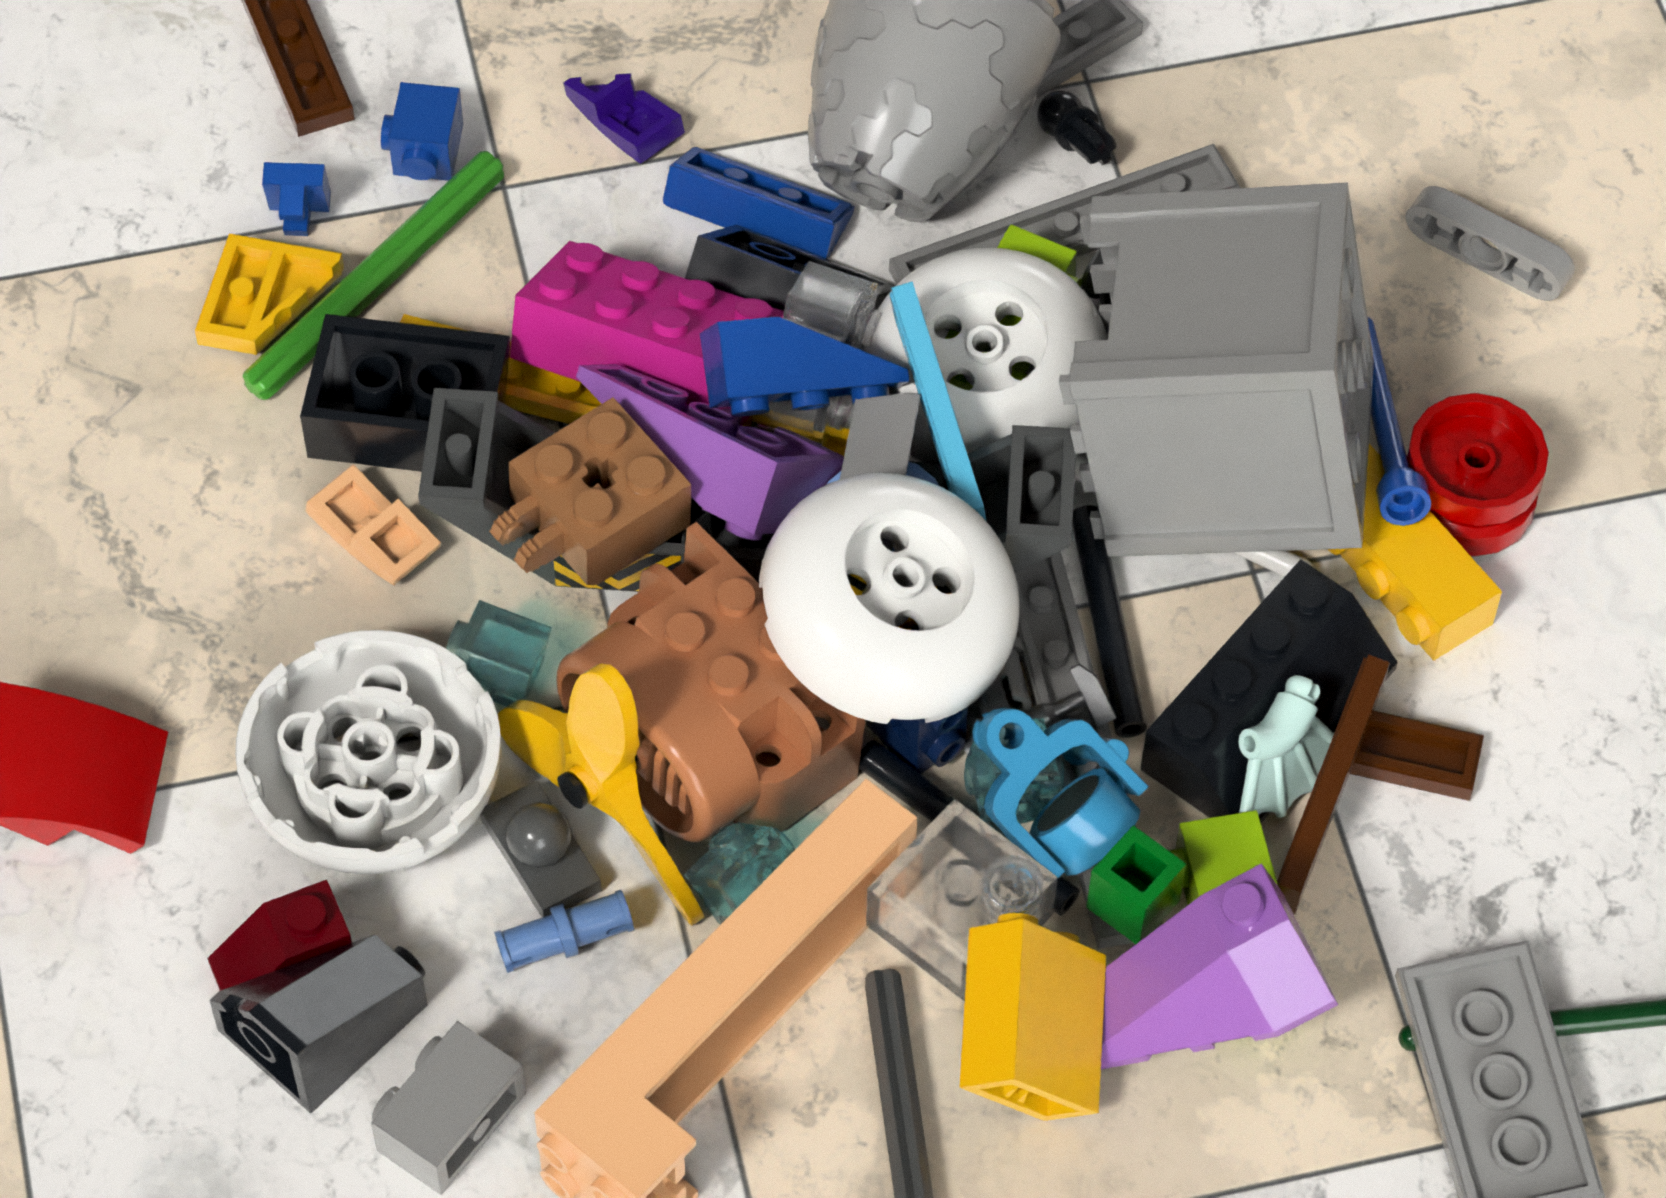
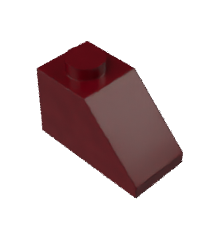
M326 879L263 903L207 959L219 991L347 945L352 943V940Z

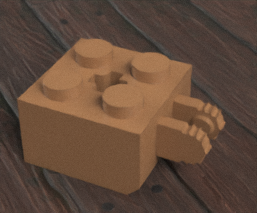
M612 397L509 461L510 497L516 504L510 507L508 511H504L503 514L493 521L494 523L489 532L502 545H508L510 542H514L516 538H521L533 529L538 528L540 532L532 539H528L526 543H523L517 549L518 551L513 560L526 573L533 572L561 555L586 585H598L690 526L691 483Z

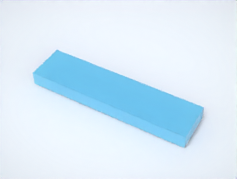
M913 281L891 287L892 292L889 294L894 319L917 392L921 394L920 401L948 490L968 503L986 521L984 505Z

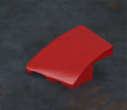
M0 682V826L46 846L72 830H76L129 854L135 852L145 844L169 732L137 718L73 697Z

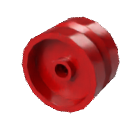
M1470 393L1449 396L1426 409L1413 426L1407 460L1409 468L1422 475L1426 480L1431 499V513L1472 557L1498 553L1519 541L1532 523L1538 494L1541 492L1549 451L1542 429L1525 410L1500 397Z

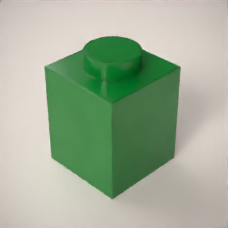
M1133 825L1092 869L1086 908L1130 941L1137 944L1153 932L1179 903L1187 864Z

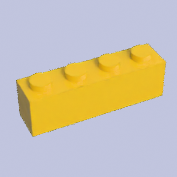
M1369 443L1362 548L1327 550L1334 555H1341L1356 572L1358 582L1364 592L1374 600L1379 599L1396 618L1397 626L1405 639L1413 645L1419 644L1434 661L1493 625L1502 591L1430 510L1422 520L1405 526L1391 524L1382 517L1376 489L1385 473L1381 456Z

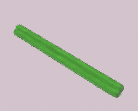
M481 151L244 371L242 377L248 391L260 400H267L272 397L315 356L325 314L357 317L504 178L502 162L488 151Z

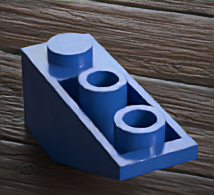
M781 317L720 321L700 333L709 407H731V413L734 417L767 413L770 411L769 403L791 401L793 411H808L830 406L829 398L851 396L852 405H854L855 399L889 395V390L910 382L907 368Z

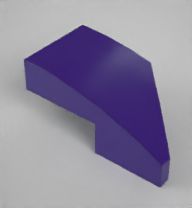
M631 73L616 74L615 80L609 84L585 86L582 83L581 77L569 78L563 82L566 96L579 111L612 143L640 164L685 133L681 115L644 90L635 91Z

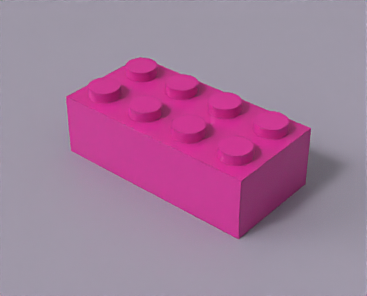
M569 241L515 295L510 358L579 381L576 378L579 365L618 364L685 390L689 394L686 402L687 405L691 402L709 404L700 333L720 321L781 317L792 322L793 314L773 308L767 302L760 299H745L715 289L713 285L702 280H688L661 271L655 265L648 262L631 261L604 252L594 244ZM743 416L740 425H743L750 416Z

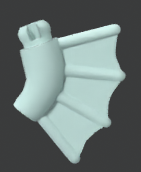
M1300 675L1287 679L1284 692L1277 693L1264 719L1259 724L1243 730L1239 735L1240 751L1248 758L1239 813L1257 810L1258 815L1262 812H1273L1277 817L1283 818L1286 816L1287 810L1294 800L1303 794L1312 792L1334 735L1315 716L1318 709L1314 704L1319 699L1321 693L1319 685L1313 684V680Z

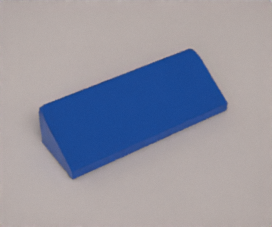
M692 147L670 165L663 195V204L672 209L724 228L737 224L826 259L835 248L855 206L846 201L698 147Z

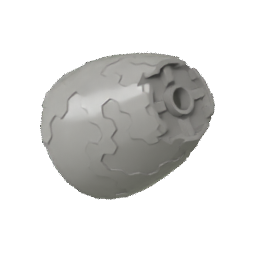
M829 0L824 19H821L815 44L811 71L812 107L808 120L810 165L813 167V170L818 172L823 185L845 199L871 210H883L886 203L897 204L895 216L901 219L920 223L930 219L950 200L955 199L970 187L987 169L1037 98L1036 93L1061 42L1059 28L1053 21V7L1046 0Z

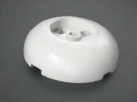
M992 247L972 248L935 258L915 269L896 285L913 281L967 454L1012 434V425L1071 428V424H1080L1076 405H1064L1059 377L1060 375L1070 374L1075 341L1108 340V335L1094 303L1087 293L1065 272L1045 260L1021 251ZM888 294L872 319L863 351L908 369L910 382L889 390V395L902 393L918 394L894 319L890 294ZM1006 315H1015L1022 318L1018 324L1013 326H1005L999 323ZM942 329L960 332L952 339H944L936 334ZM1026 361L1035 366V369L1021 381L1011 376L1012 366L1015 363ZM963 374L964 378L973 385V388L970 391L950 384L949 380L953 376ZM920 401L910 455L921 462L940 463Z
M866 473L831 482L808 495L788 513L771 538L762 560L759 588H763V600L768 617L765 627L778 655L794 676L812 693L835 708L855 717L888 724L891 719H925V723H929L954 715L976 701L991 686L1002 671L1012 651L1019 623L1020 602L1018 584L1009 556L992 527L975 509L957 495L929 481L897 473ZM881 538L895 543L893 545L895 552L887 549L882 544ZM848 574L858 575L866 582L867 586L862 595H855L849 583ZM946 585L951 590V594L942 593L935 586L945 587ZM910 617L918 624L919 631L902 629L898 626L904 624Z
M364 630L343 633L314 643L315 650L297 658L286 667L282 663L276 666L258 685L243 711L236 737L235 756L242 791L251 811L261 826L281 846L297 857L329 870L354 874H379L405 869L434 857L454 844L478 819L490 799L499 773L501 733L496 708L489 692L484 691L480 683L467 671L466 663L457 655L432 641L415 635L396 631ZM411 733L421 740V747L418 750L407 752L400 749L397 742L403 735ZM344 734L342 742L336 740L337 737ZM331 780H338L346 785L336 783L325 787L324 790L320 789L324 783ZM395 789H402L409 793L406 797L399 800H390L386 795Z

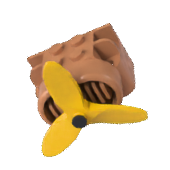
M697 522L686 528L684 563L672 571L658 563L642 571L639 592L620 604L611 613L607 628L561 660L557 669L556 682L564 712L537 702L516 700L497 714L502 738L507 746L523 762L560 787L565 798L575 808L582 809L590 803L620 824L668 897L690 926H693L705 916L688 884L651 827L644 811L668 833L687 842L704 841L732 821L738 827L753 835H775L791 826L857 779L866 721L843 712L823 701L804 686L787 668L774 648L765 627L768 617L763 600V588H759V583ZM814 717L824 718L828 721L830 727L824 730Z

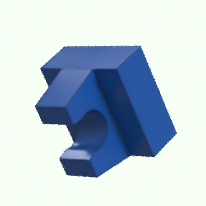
M264 162L262 186L269 210L279 211L280 220H284L283 233L285 236H308L311 212H329L331 189L325 165Z

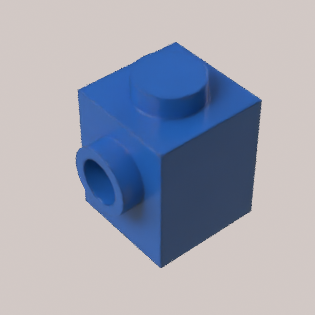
M400 83L394 115L385 114L381 128L382 150L390 151L393 175L407 176L415 180L437 179L449 181L453 177L464 125L460 88Z

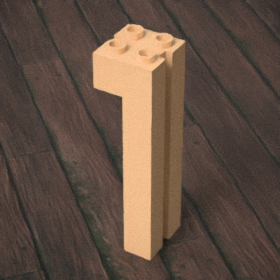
M865 779L534 1112L537 1136L541 1139L537 1143L542 1170L540 1175L545 1184L560 1198H697L699 1196L698 1190L682 1178L685 1175L684 1157L696 1146V1139L680 1127L678 1123L914 881L917 817L868 779Z

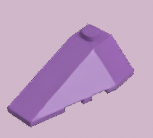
M618 364L579 365L576 378L601 404L614 397L691 483V497L703 510L725 520V529L736 536L749 540H761L763 534L775 533L788 513L800 501L817 489L827 485L828 481L842 470L844 456L778 426L775 428L774 433L755 427L740 425L742 417L732 416L731 408L729 407L710 408L709 404L701 402H691L687 405L686 402L689 394L685 390Z
M1262 863L1199 896L1106 966L1101 1070L1150 1060L1154 1054L1190 1048L1192 1052L1215 1049V1043L1252 1037L1254 1041L1278 1037L1338 1005L1283 892Z

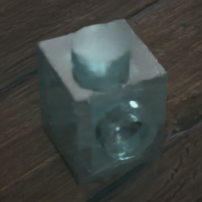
M479 600L469 623L461 620L456 622L446 649L466 663L467 671L480 683L485 692H489L493 702L507 707L516 700H527L543 665L552 627Z

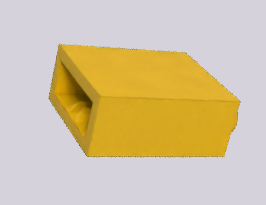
M1024 913L1002 914L997 917V923L969 928L959 1088L1043 1121L1099 1113L1106 955L1080 944V938L1077 935L1068 932L1051 931L1038 925V918Z

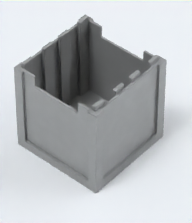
M1348 182L1092 196L1090 215H1080L1079 222L1084 245L1088 244V248H1100L1103 264L1091 265L1090 274L1094 293L1110 294L1112 304L1099 305V315L1104 323L1106 332L1109 333L1108 340L1075 341L1070 374L1060 375L1059 385L1064 405H1076L1080 424H1071L1070 433L1075 454H1087L1088 464H1080L1079 473L1084 493L1095 492L1099 511H1091L1090 513L1094 539H1104L1108 557L1362 548L1374 358Z

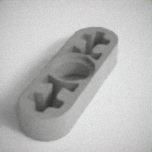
M1438 186L1424 188L1406 212L1407 225L1419 239L1536 299L1544 301L1556 299L1574 274V263L1562 248L1445 188ZM1481 237L1492 242L1498 249L1487 244Z

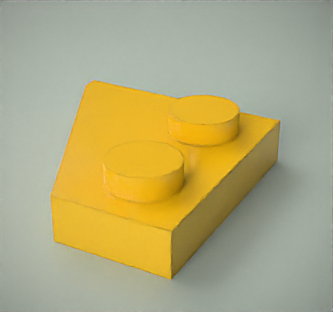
M229 233L195 328L197 344L257 355L342 275L344 269L342 253Z

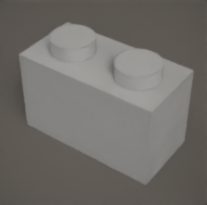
M456 1021L443 1038L435 1036L424 1046L416 1060L415 1071L400 1088L397 1086L391 1087L376 1104L372 1113L371 1125L377 1151L442 1195L526 1094L522 1064L459 1021Z

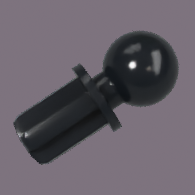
M1054 91L1041 100L1037 110L1039 125L1047 134L1055 136L1057 143L1063 149L1076 151L1089 164L1099 162L1101 165H1105L1112 160L1110 153L1117 147L1115 139L1099 125L1095 112L1083 106L1074 94L1068 91Z

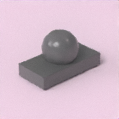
M537 780L485 806L480 814L482 823L541 917L551 915V907L563 904L566 910L602 891L601 879L574 839L568 819L551 803Z

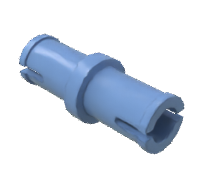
M618 890L614 894L566 910L563 904L551 907V915L504 931L499 930L494 932L506 971L509 973L516 968L563 952L566 958L578 955V947L626 931L631 932L635 928L622 890Z

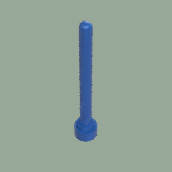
M1368 317L1374 358L1371 419L1385 473L1376 489L1377 500L1381 515L1387 522L1400 526L1411 525L1422 520L1428 514L1431 508V499L1424 477L1409 468L1373 320Z

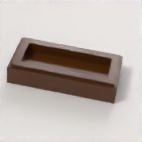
M1374 711L1350 774L1470 801L1484 735Z

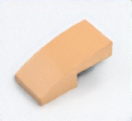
M354 464L308 500L305 512L324 531L368 569L393 586L441 546V542L399 499L391 503Z

